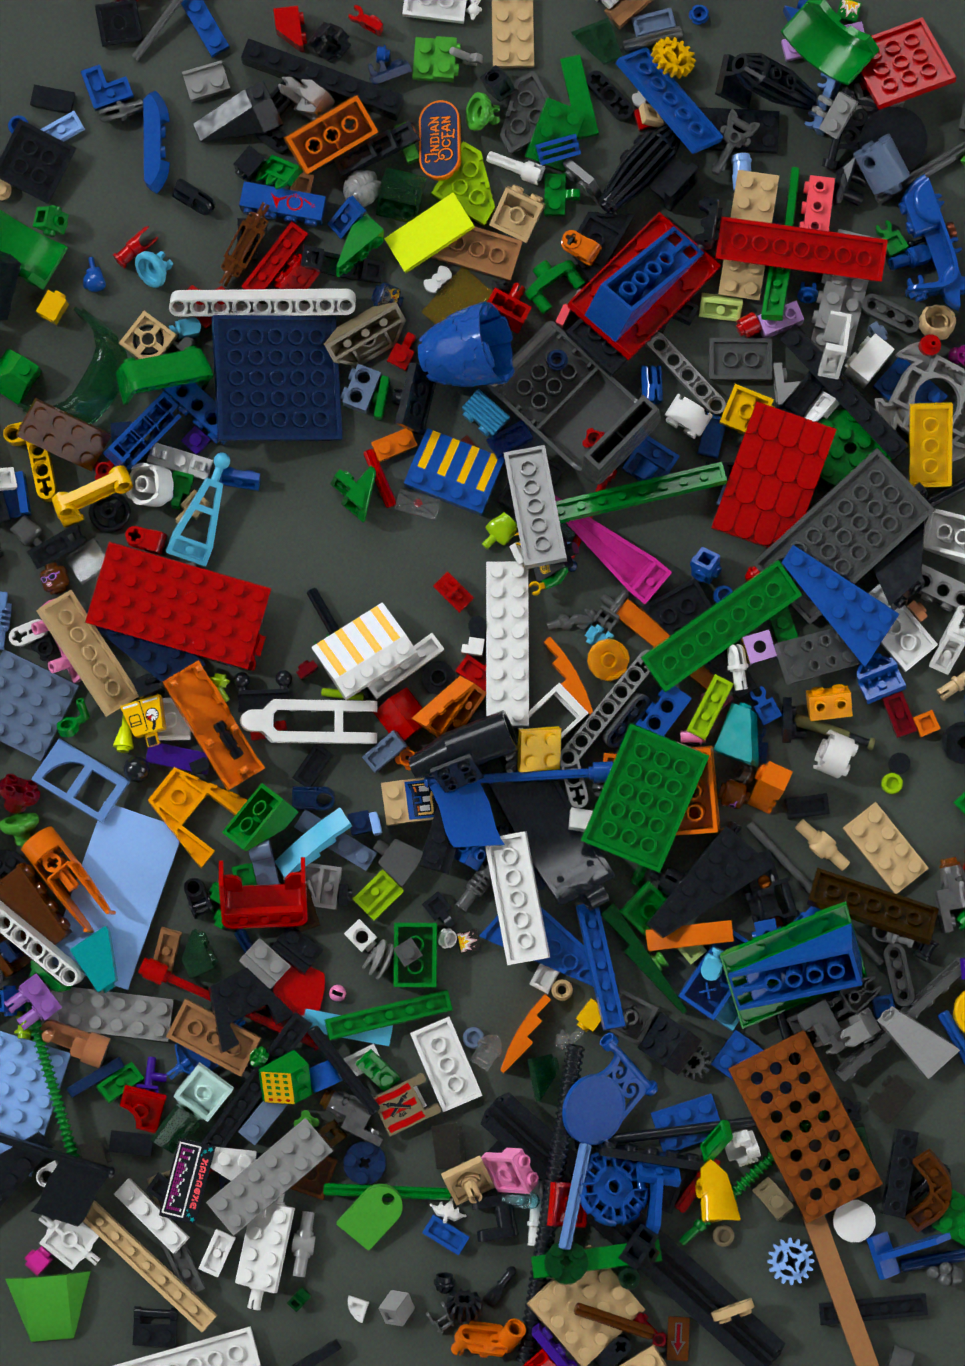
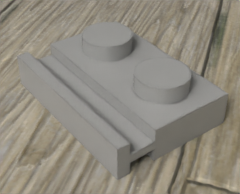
M222 60L182 72L191 102L230 91Z
M260 938L238 961L245 968H248L269 989L291 967Z

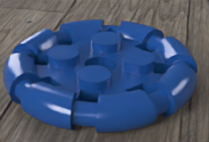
M598 1152L590 1155L585 1183H582L583 1174L580 1178L579 1186L583 1185V1190L579 1196L581 1197L580 1204L587 1214L594 1216L595 1221L606 1226L615 1227L616 1224L621 1226L627 1225L640 1216L639 1212L647 1204L648 1188H646L645 1182L637 1181L635 1167L637 1162L601 1156ZM607 1160H609L611 1166L607 1167ZM623 1166H626L629 1169L628 1172L623 1168ZM591 1169H595L597 1173L594 1175ZM610 1182L616 1184V1193L612 1192L609 1189ZM632 1182L637 1183L638 1189H633ZM586 1186H591L590 1193L587 1192ZM631 1200L633 1201L634 1206L629 1204ZM598 1203L603 1206L601 1211L596 1208ZM619 1209L620 1215H616L615 1210Z

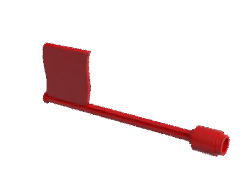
M144 958L138 971L143 978L158 985H161L162 982H169L211 1001L208 990L171 974V971L168 970V965L153 958ZM291 966L274 984L273 993L293 1013L296 1010L304 1016L306 1009L320 1011L325 988L324 973L310 967L303 975ZM256 1012L244 1016L279 1033L289 1020L287 1019L276 1025L272 1016L267 1018ZM307 1031L300 1042L314 1048V1051L318 1050V1046L308 1035Z

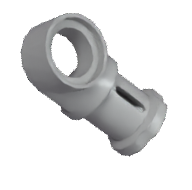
M871 928V935L877 941L891 944L895 942L901 943L909 948L914 943V940L899 937V935L887 932L883 938H879L875 933L876 928Z

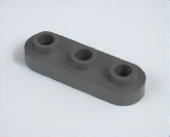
M869 294L863 299L862 311L866 315L904 334H914L919 329L920 321L915 313L876 294ZM869 303H874V304H875V308H874V309H870V308L868 307V304H869ZM892 312L894 317L888 318L887 313ZM910 321L913 326L909 328L905 325V322Z
M636 692L629 698L603 732L602 741L604 744L611 748H616L622 743L629 724H636L649 707L650 699L648 696L641 692Z
M888 944L883 950V958L891 993L897 1005L908 1006L914 1001L915 994L905 950L900 944ZM891 950H895L897 952V956L895 958H892L890 956ZM896 971H900L902 973V977L900 979H897L895 977ZM902 991L907 995L904 1000L899 997Z

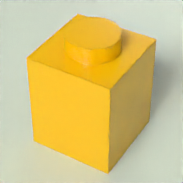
M48 290L36 310L37 314L57 326L69 305L65 299L66 296L57 290L54 293Z
M590 998L575 1018L579 1021L577 1026L585 1032L589 1029L593 1032L601 1022L598 1004L592 998Z

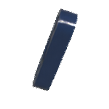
M118 1057L69 1086L66 1090L70 1097L73 1098L120 1070L125 1065L121 1058Z

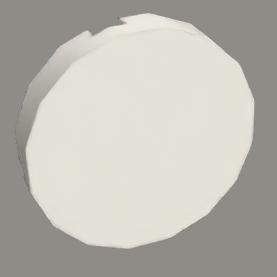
M853 1199L835 1209L833 1227L842 1239L849 1242H861L873 1233L876 1225L875 1215L872 1208L865 1202Z

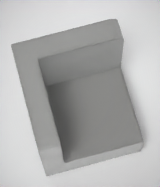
M391 1290L378 1309L385 1324L404 1326L414 1311L415 1306L409 1293Z

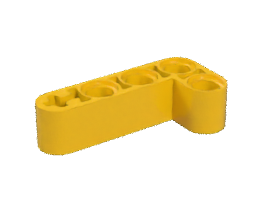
M22 422L8 425L3 431L5 440L12 446L27 444L36 492L43 501L52 502L51 499L58 493L50 452L44 450L41 455L36 456L34 455V450L38 446L19 437L15 440L9 439L10 433L18 431ZM41 467H48L46 475H38V470ZM43 482H46V483H47V486L49 487V489L52 490V491H49V495H48V496H46V495L43 493V492L46 491V488H45V485H44Z

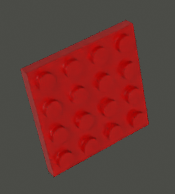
M923 17L872 35L880 50L859 73L879 110L956 82V75Z

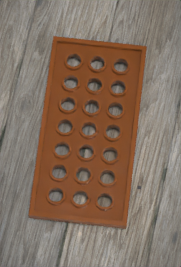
M805 1030L728 1068L806 1223L883 1184ZM793 1052L800 1055V1062L797 1065H792L789 1062V1056ZM774 1062H778L782 1068L781 1072L777 1075L770 1072V1065ZM754 1072L762 1074L763 1079L760 1084L752 1083L751 1075ZM800 1073H809L810 1081L807 1084L800 1083ZM784 1081L791 1084V1091L787 1094H783L780 1091V1084ZM765 1091H769L772 1094V1101L768 1104L761 1101V1094ZM817 1091L820 1094V1100L817 1103L809 1101L808 1096L810 1092ZM792 1101L800 1102L801 1110L798 1113L790 1111L789 1106ZM775 1110L780 1111L782 1114V1120L778 1123L772 1122L770 1118L771 1113ZM822 1110H826L830 1114V1119L825 1123H822L818 1118ZM808 1120L810 1122L811 1129L808 1132L800 1130L799 1124L801 1121ZM833 1129H836L840 1134L836 1142H831L828 1138L829 1132ZM783 1130H789L792 1133V1138L789 1142L781 1140L780 1134ZM813 1139H817L821 1143L820 1149L816 1152L811 1151L809 1148V1143ZM799 1149L802 1153L801 1159L796 1162L792 1161L790 1158L791 1151ZM841 1149L849 1151L850 1156L848 1160L841 1161L838 1158V1153ZM822 1159L830 1161L831 1166L829 1170L822 1171L819 1168V1162ZM805 1168H808L812 1173L808 1181H803L800 1177V1172ZM852 1168L858 1169L860 1174L859 1178L854 1181L848 1177V1172ZM832 1178L840 1180L841 1185L839 1189H830L829 1181ZM813 1188L821 1190L822 1195L820 1199H811L810 1191Z

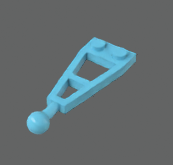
M221 452L214 457L215 469L211 479L206 477L177 524L170 538L166 553L206 567L214 545L223 483L219 482L223 469H226L231 462L228 454ZM209 486L215 487L212 508L199 504ZM195 510L211 515L206 544L181 535Z

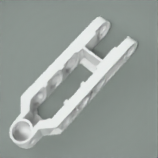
M273 699L262 710L252 709L243 713L240 718V724L246 731L261 732L271 743L377 744V733L343 732V712H377V701ZM277 710H290V712L299 710L311 712L332 711L335 712L334 732L277 731L273 727L274 713Z

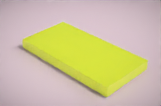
M451 193L384 239L404 272L408 273L474 229L475 226L456 195Z

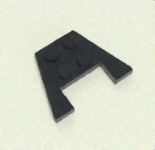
M248 968L209 987L221 1054L240 1044L230 1026L234 1021L263 1006L267 1007L276 1025L293 1015V1012Z

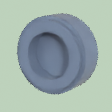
M470 1027L463 1034V1042L469 1048H478L484 1041V1034L477 1027Z

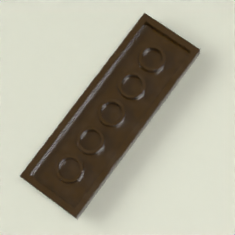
M817 868L807 905L823 910L846 901L852 920L926 945L930 944L939 908Z

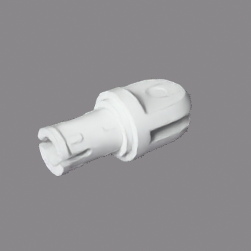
M733 644L727 650L729 665L727 668L733 674L734 691L748 689L745 670H747L749 665L746 661L745 649L740 644Z

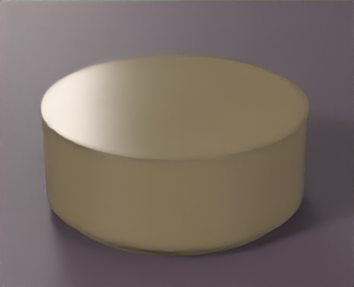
M719 1225L714 1229L712 1237L717 1245L726 1247L733 1242L734 1232L727 1225Z

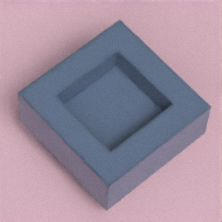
M876 321L869 325L867 331L871 337L877 334L885 342L887 341L888 333L882 324L879 325Z

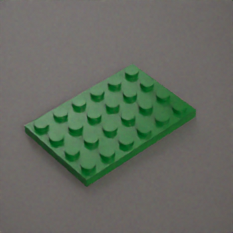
M630 723L581 837V841L660 873L708 761L709 754Z

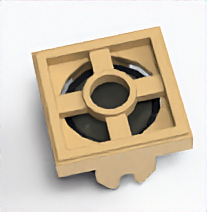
M143 311L121 339L119 345L129 351L133 357L143 359L164 355L178 336L149 313Z

